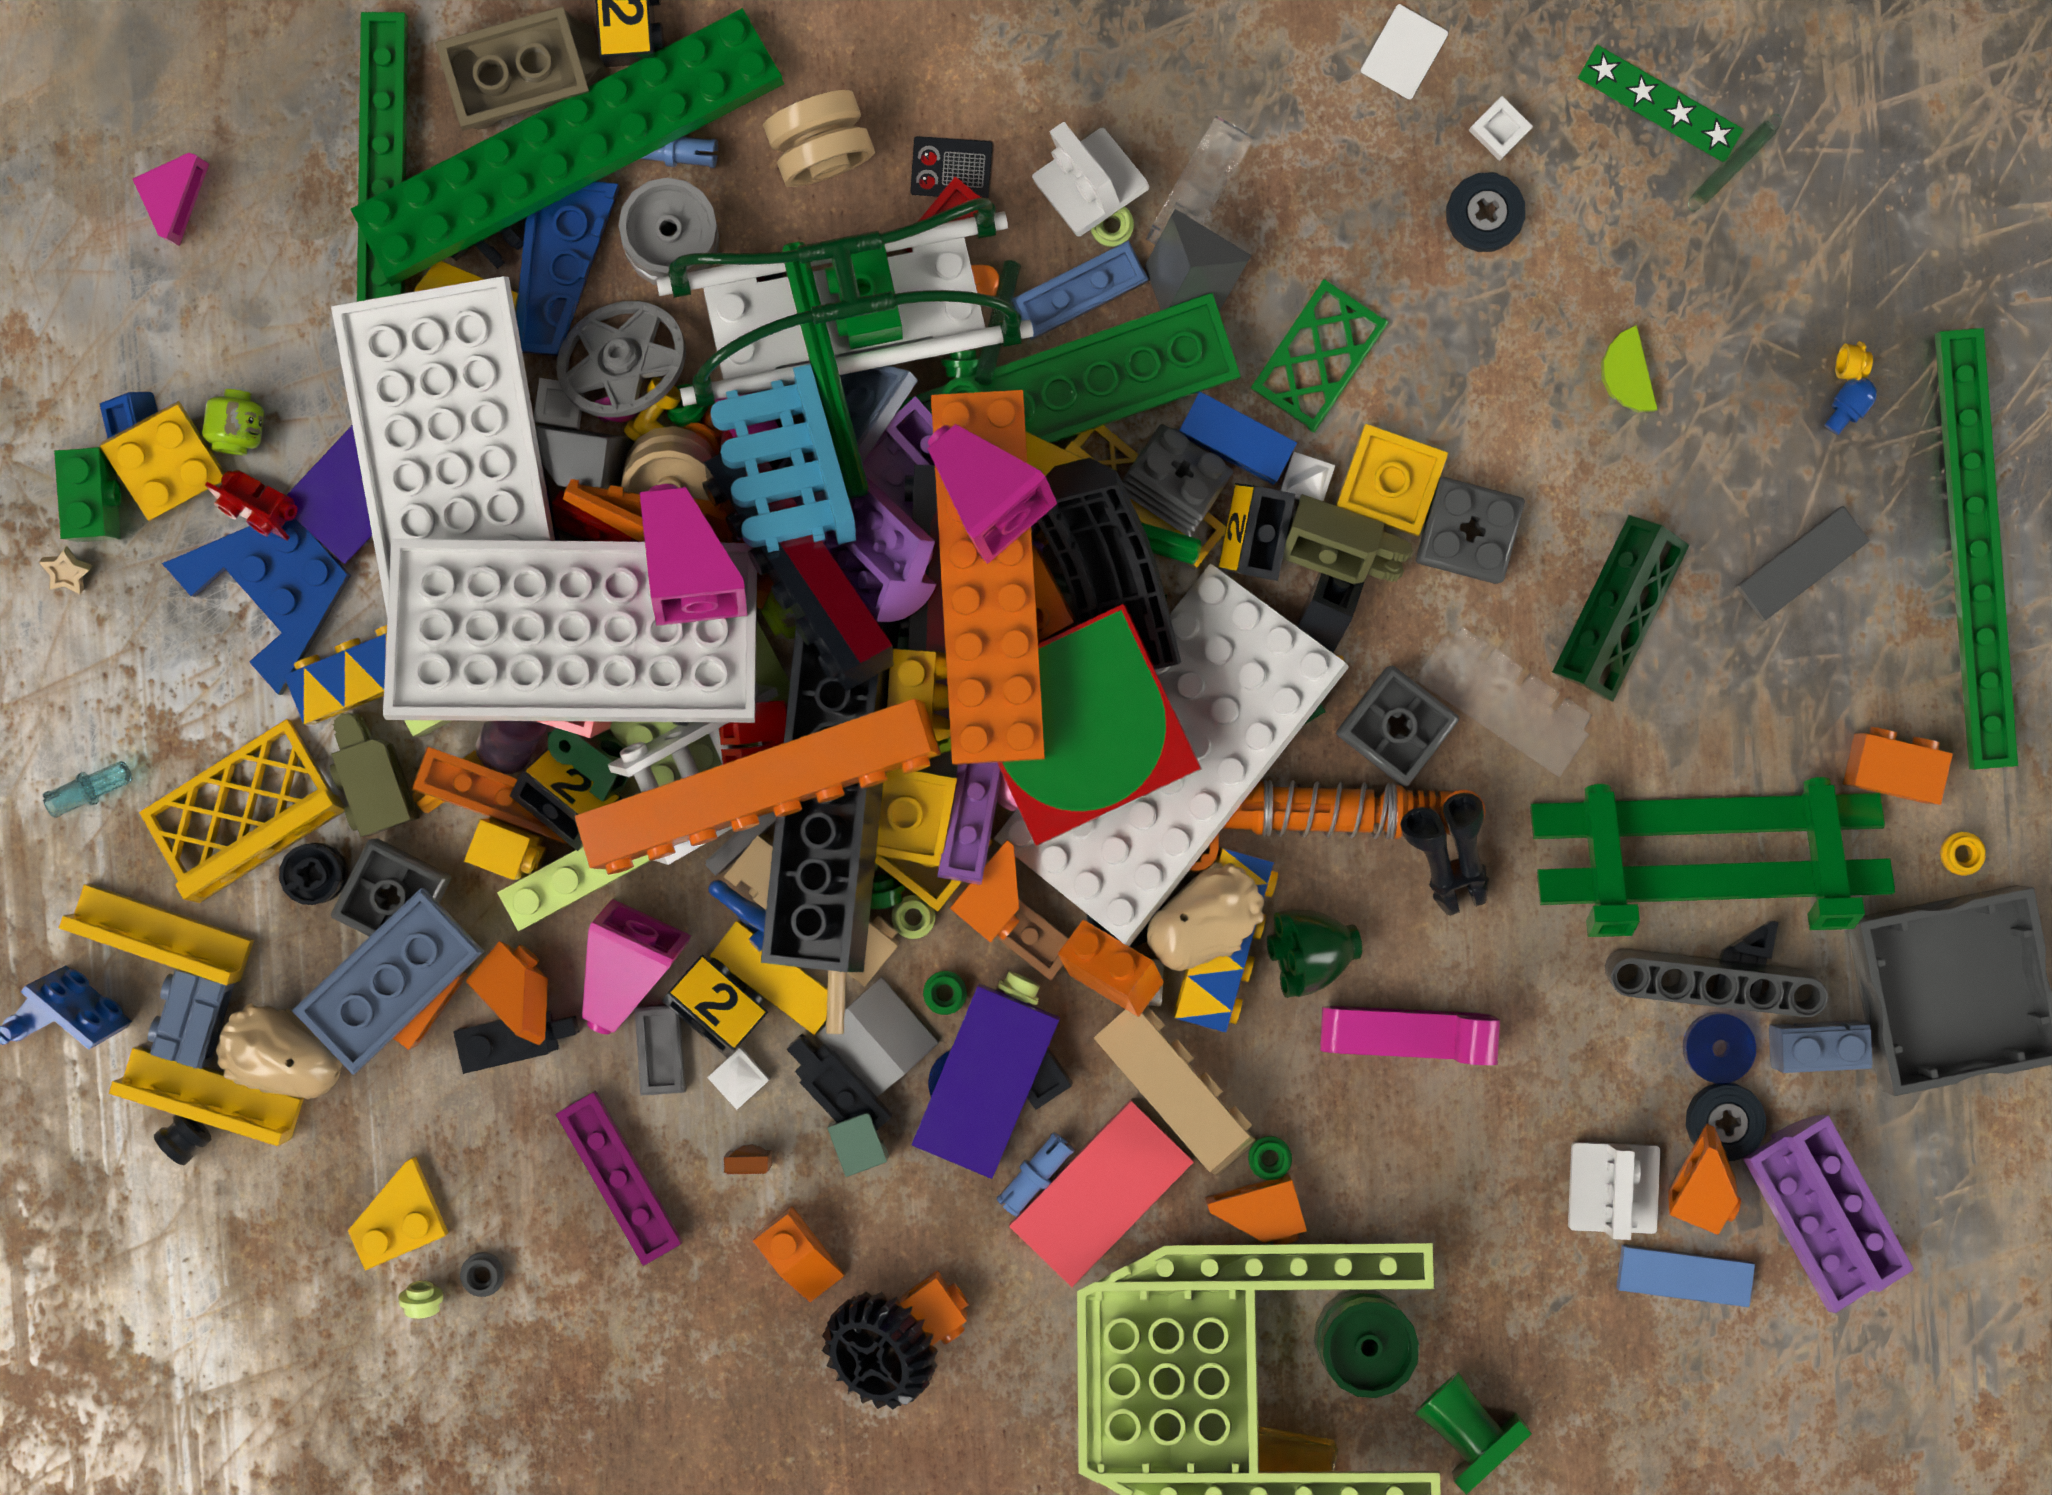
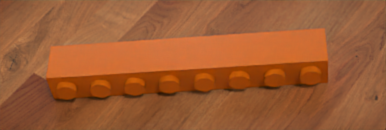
M914 698L574 817L589 867L593 869H606L607 874L611 875L633 868L632 860L648 855L649 860L670 856L676 853L675 845L690 841L691 846L711 842L718 838L716 831L732 826L733 832L752 828L760 824L758 817L774 812L776 817L796 813L802 810L801 802L817 797L818 803L837 799L845 795L844 787L860 783L861 788L878 785L888 780L886 776L888 772L903 768L905 774L922 770L930 766L929 758L941 755L925 702Z

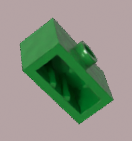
M885 244L882 245L881 249L851 254L860 297L889 291L895 294ZM831 258L832 267L824 268L830 295L838 293L839 299L842 301L833 258ZM896 305L895 309L835 321L838 336L848 337L850 350L903 339L898 305Z
M101 448L54 450L60 539L77 543L121 540L119 516L121 488L117 480L116 471Z

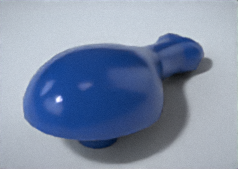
M721 880L711 882L708 892L732 910L744 924L755 932L749 938V941L760 952L763 945L766 910L741 896Z

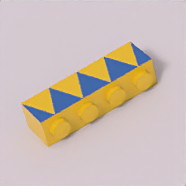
M387 625L375 630L377 637L361 643L359 638H355L335 646L334 649L337 654L321 660L317 654L294 663L296 670L284 675L304 725H315L384 696Z
M1219 848L1216 862L1221 863L1223 867L1228 863H1232L1235 867L1243 868L1246 875L1254 880L1258 887V893L1263 898L1264 896L1272 897L1278 878V872L1272 871L1274 862L1227 848ZM1263 914V921L1255 925L1253 932L1243 939L1241 950L1235 951L1231 956H1218L1208 963L1200 964L1192 969H1185L1173 1012L1175 1019L1225 1033L1229 1023L1236 1025L1243 999L1236 997L1241 981H1249L1255 957L1248 955L1253 938L1257 940L1261 938L1266 914Z

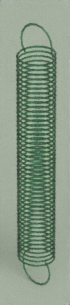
M1765 121L1763 122L1764 124H1761L1755 130V133L1753 132L1749 136L1750 138L1744 141V144L1742 143L1704 182L1706 184H1702L1695 191L1705 201L1704 203H1708L1765 145L1764 142L1767 143L1776 134L1773 129L1771 130L1766 125ZM1762 131L1764 133L1762 134L1764 137L1761 136L1760 138L1758 135H1760L1759 133H1761Z

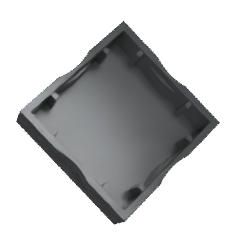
M2014 885L1863 916L1854 929H1847L1865 1022L1870 1024L1872 1057L1879 1090L1893 1096L1957 1084L1967 1078L1981 1074H2009L2052 1065V990L2046 973V946L2033 887Z

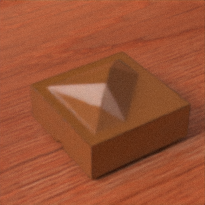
M753 1144L743 1145L735 1151H728L724 1156V1173L766 1174L772 1166V1150H765Z

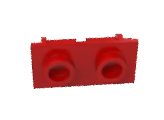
M240 470L227 471L222 476L219 488L209 482L205 484L209 491L217 498L214 505L228 517L236 520L240 515L246 518V523L266 537L272 532L287 541L290 538L282 529V526L286 521L294 519L298 512V508L291 497L267 486L260 497L257 498L265 486L262 482Z

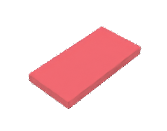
M1130 1099L1051 1180V1184L1047 1189H1043L1020 1212L1021 1214L1009 1224V1227L1063 1280L1073 1287L1194 1161Z

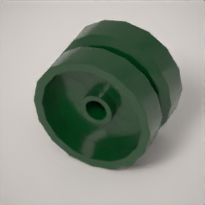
M1350 1290L1338 1294L1324 1306L1316 1321L1314 1343L1321 1363L1341 1389L1357 1397L1379 1398L1394 1393L1409 1381L1418 1364L1420 1344L1413 1324L1391 1298L1376 1290ZM1367 1339H1372L1370 1344L1364 1341Z

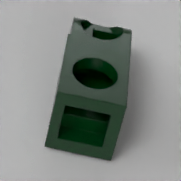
M559 728L551 732L548 738V749L552 757L562 764L573 765L576 770L592 780L594 783L589 792L604 802L622 791L629 777L611 773L608 767L609 763L621 757L619 753L627 747L625 744L606 731L592 738Z

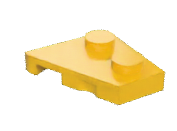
M416 1156L410 1158L402 1165L348 1230L365 1271L438 1240L449 1233Z

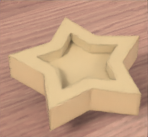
M68 546L64 548L59 556L42 557L39 561L41 566L50 575L49 590L66 587L80 595L84 591L83 576L93 566L76 559Z

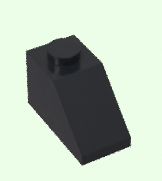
M1319 572L1302 609L1297 627L1334 653L1353 618L1365 581L1352 584Z

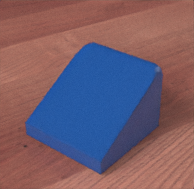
M128 392L99 403L107 439L158 412L152 392Z

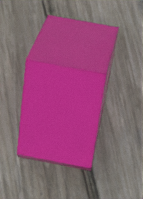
M192 153L184 154L132 179L158 236L180 246L209 164Z

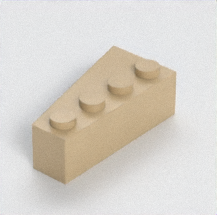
M766 832L756 836L724 875V878L734 886H737L740 881L750 888L748 892L753 897L752 899L765 910L767 907L774 835L770 837ZM878 915L874 920L869 918L864 972L846 973L865 987L900 944L894 938L898 931Z
M1149 1006L1144 1009L1139 1017L1125 1009L1101 1030L1094 1039L1210 1173L1219 1176L1256 1141L1248 1131L1252 1126L1251 1122L1235 1105L1229 1110L1219 1099L1218 1096L1223 1091L1207 1072L1199 1076L1188 1064L1194 1057L1178 1039L1170 1043L1159 1031L1165 1024Z

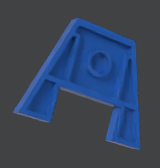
M295 518L291 521H286L282 526V529L290 537L288 541L272 532L266 537L248 526L162 563L192 597H196L226 570L281 631L278 637L249 661L278 695H283L288 686L284 675L295 671L294 663L304 659L351 577L349 572L333 554Z

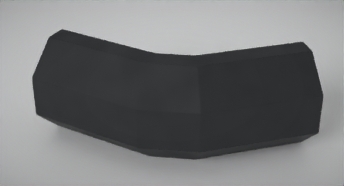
M1090 457L1054 466L1045 477L1057 505L1040 518L1038 523L1063 571L1071 594L1078 625L1124 604L1150 656L1154 670L1180 664L1181 658L1158 566L1147 534L1117 471Z

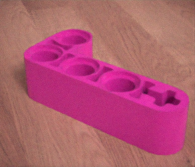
M1323 1006L1320 1051L1339 1054L1455 1059L1457 1062L1464 1064L1498 1065L1500 1019L1490 1014Z

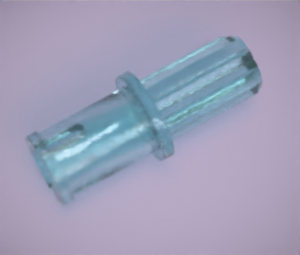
M119 761L90 775L85 772L78 773L76 780L51 791L44 792V805L49 814L54 818H58L62 814L87 803L95 805L99 802L100 796L130 783L133 780L132 773L124 761Z

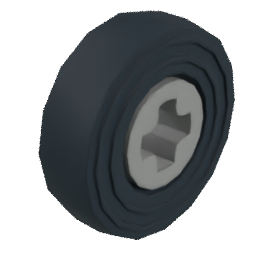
M1494 172L1476 173L1463 179L1452 191L1446 206L1447 224L1452 236L1464 247L1476 252H1494L1509 245L1520 233L1525 221V201L1519 188L1509 178ZM1478 202H1482L1485 206L1493 203L1494 207L1496 206V211L1493 213L1494 222L1491 223L1487 218L1481 221L1476 218V213L1480 210Z
M1718 1082L1704 1087L1692 1098L1686 1110L1685 1126L1690 1141L1694 1145L1706 1124L1714 1126L1727 1158L1732 1162L1744 1158L1759 1147L1766 1133L1767 1118L1762 1103L1750 1090L1736 1083ZM1726 1110L1730 1116L1737 1119L1736 1124L1730 1126V1133H1725L1724 1129L1715 1125L1716 1120L1723 1118V1111Z

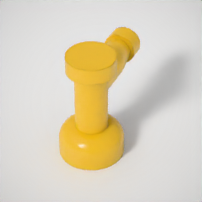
M654 377L647 386L646 392L648 393L654 389L662 378ZM673 386L657 403L641 411L635 421H629L625 426L624 432L633 441H636L638 437L655 428H663L664 426L656 420L664 409L671 410L677 407L682 400L680 391Z

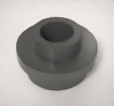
M479 1252L470 1256L463 1263L460 1271L463 1287L470 1294L477 1297H486L494 1294L502 1286L505 1278V1269L502 1262L495 1255L487 1252ZM481 1266L488 1268L491 1273L490 1280H480L476 1275L477 1268Z

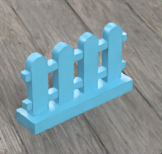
M811 364L793 368L795 384L784 386L782 379L772 381V389L738 396L737 390L726 392L727 399L716 402L710 411L712 423L717 429L724 431L735 429L737 438L729 439L721 446L722 462L731 469L745 467L747 472L746 477L739 478L733 482L731 486L732 500L737 506L742 508L756 506L758 515L746 519L742 524L743 541L751 547L766 545L768 553L779 550L778 542L812 535L814 542L825 540L824 532L834 530L838 545L856 541L853 512ZM802 414L804 422L794 424L792 416ZM775 419L781 420V428L750 435L748 433L747 426ZM813 452L815 461L805 463L803 454ZM791 457L793 466L759 473L757 464ZM823 491L826 500L816 502L813 493ZM797 496L802 497L804 505L775 512L769 511L767 503Z

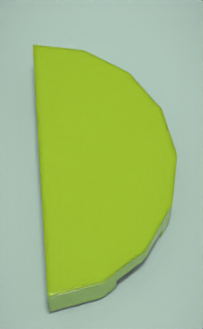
M1636 325L1619 333L1607 347L1605 356L1601 361L1602 382L1608 395L1612 399H1616L1622 406L1632 409V411L1637 413L1655 412L1658 409Z

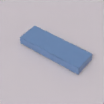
M1127 241L1011 299V302L1021 315L1022 321L1031 320L1033 337H1030V340H1033L1147 283L1148 278L1130 242Z
M1622 1245L1616 1288L1619 1291L1750 1307L1755 1264L1752 1261Z

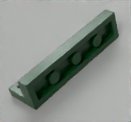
M1628 515L1552 672L1565 680L1586 687L1603 699L1613 702L1688 550L1689 544L1660 524ZM1665 543H1667L1671 548L1664 562L1660 565L1659 556ZM1648 585L1649 593L1644 603L1640 604L1642 590L1644 586ZM1629 624L1630 632L1625 642L1621 643V633L1624 627ZM1610 663V673L1604 685L1598 683L1605 666Z

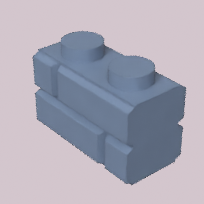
M175 969L174 975L168 974L163 982L160 998L166 1000L161 1017L156 1016L153 1019L148 1032V1041L153 1042L150 1054L193 1068L202 1069L211 1065L235 983L223 985L179 969Z
M1858 1020L1794 1023V1025L1788 1023L1769 1024L1771 1068L1782 1073L1872 1069L1870 1024L1862 1023Z

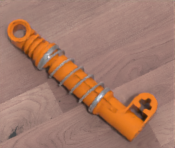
M1264 780L1258 782L1222 829L1252 830L1256 835L1265 836L1267 834L1268 837L1271 835L1272 830H1275L1280 837L1285 831H1299L1303 837H1306L1309 831H1323L1327 838L1333 832H1346L1351 839L1357 832L1370 833L1374 839H1377L1383 830L1387 840L1389 838L1400 839L1403 836L1400 825L1402 817L1412 809L1425 807L1434 810L1440 816L1446 835H1451L1443 813V805L1447 799L1459 793H1470L1479 797L1481 801L1482 799L1476 793L1469 790L1439 791L1438 796H1435L1434 790H1428L1427 796H1424L1423 790H1417L1416 795H1413L1412 790H1406L1401 784L1394 783L1391 785L1388 783L1385 791L1379 798H1375L1374 789H1368L1365 782L1362 784L1361 789L1344 788L1342 782L1338 784V788H1320L1318 781L1314 784V787H1297L1294 780L1291 782L1290 787L1273 786L1271 780L1268 782ZM1482 801L1483 809H1484V819H1485L1486 810H1485L1484 802ZM1374 824L1379 825L1376 835L1373 831ZM1219 833L1207 847L1208 854H1202L1199 862H1195L1188 872L1199 873L1211 867L1217 858L1219 850Z

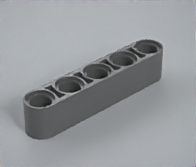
M1619 949L1612 952L1604 965L1605 974L1614 989L1627 997L1799 1017H1813L1820 1014L1828 1002V992L1825 986L1812 973L1798 968L1634 949ZM1626 964L1638 966L1637 974L1633 979L1629 981L1617 979L1618 970ZM1670 969L1681 970V978L1677 984L1673 986L1661 985L1662 976L1666 971ZM1723 974L1725 975L1726 982L1720 991L1710 992L1705 989L1706 982L1710 976ZM1759 979L1769 980V987L1763 995L1757 998L1750 996V988L1755 981ZM1804 984L1813 985L1812 994L1807 1000L1794 1001V994L1798 987Z

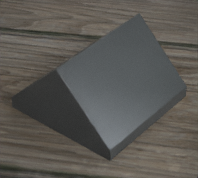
M1175 209L1148 258L1145 269L1160 310L1213 293L1218 310L1220 311L1252 255Z

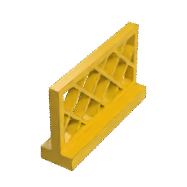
M285 719L146 807L139 814L178 880L175 886L182 898L201 903L345 812V806L340 797L333 794L292 721ZM286 734L292 745L288 764L268 760L272 742ZM260 751L259 758L252 756L256 752ZM299 758L305 768L297 766ZM244 760L257 763L251 788L231 783L235 766ZM266 765L286 769L280 794L260 790ZM295 771L309 774L317 790L303 799L289 796ZM223 774L222 781L215 780V778ZM208 783L220 786L214 811L194 807L198 790ZM229 788L249 793L243 818L223 813ZM258 795L278 799L274 817L265 823L252 820ZM186 797L185 804L178 803ZM287 801L295 803L286 809ZM170 807L183 809L177 834L164 832L155 816ZM192 812L212 816L206 841L186 837ZM221 818L241 822L237 840L228 846L215 843ZM250 825L258 826L249 832ZM168 838L175 839L173 847ZM184 842L204 846L200 864L189 871H186L180 861ZM214 848L221 850L212 856Z

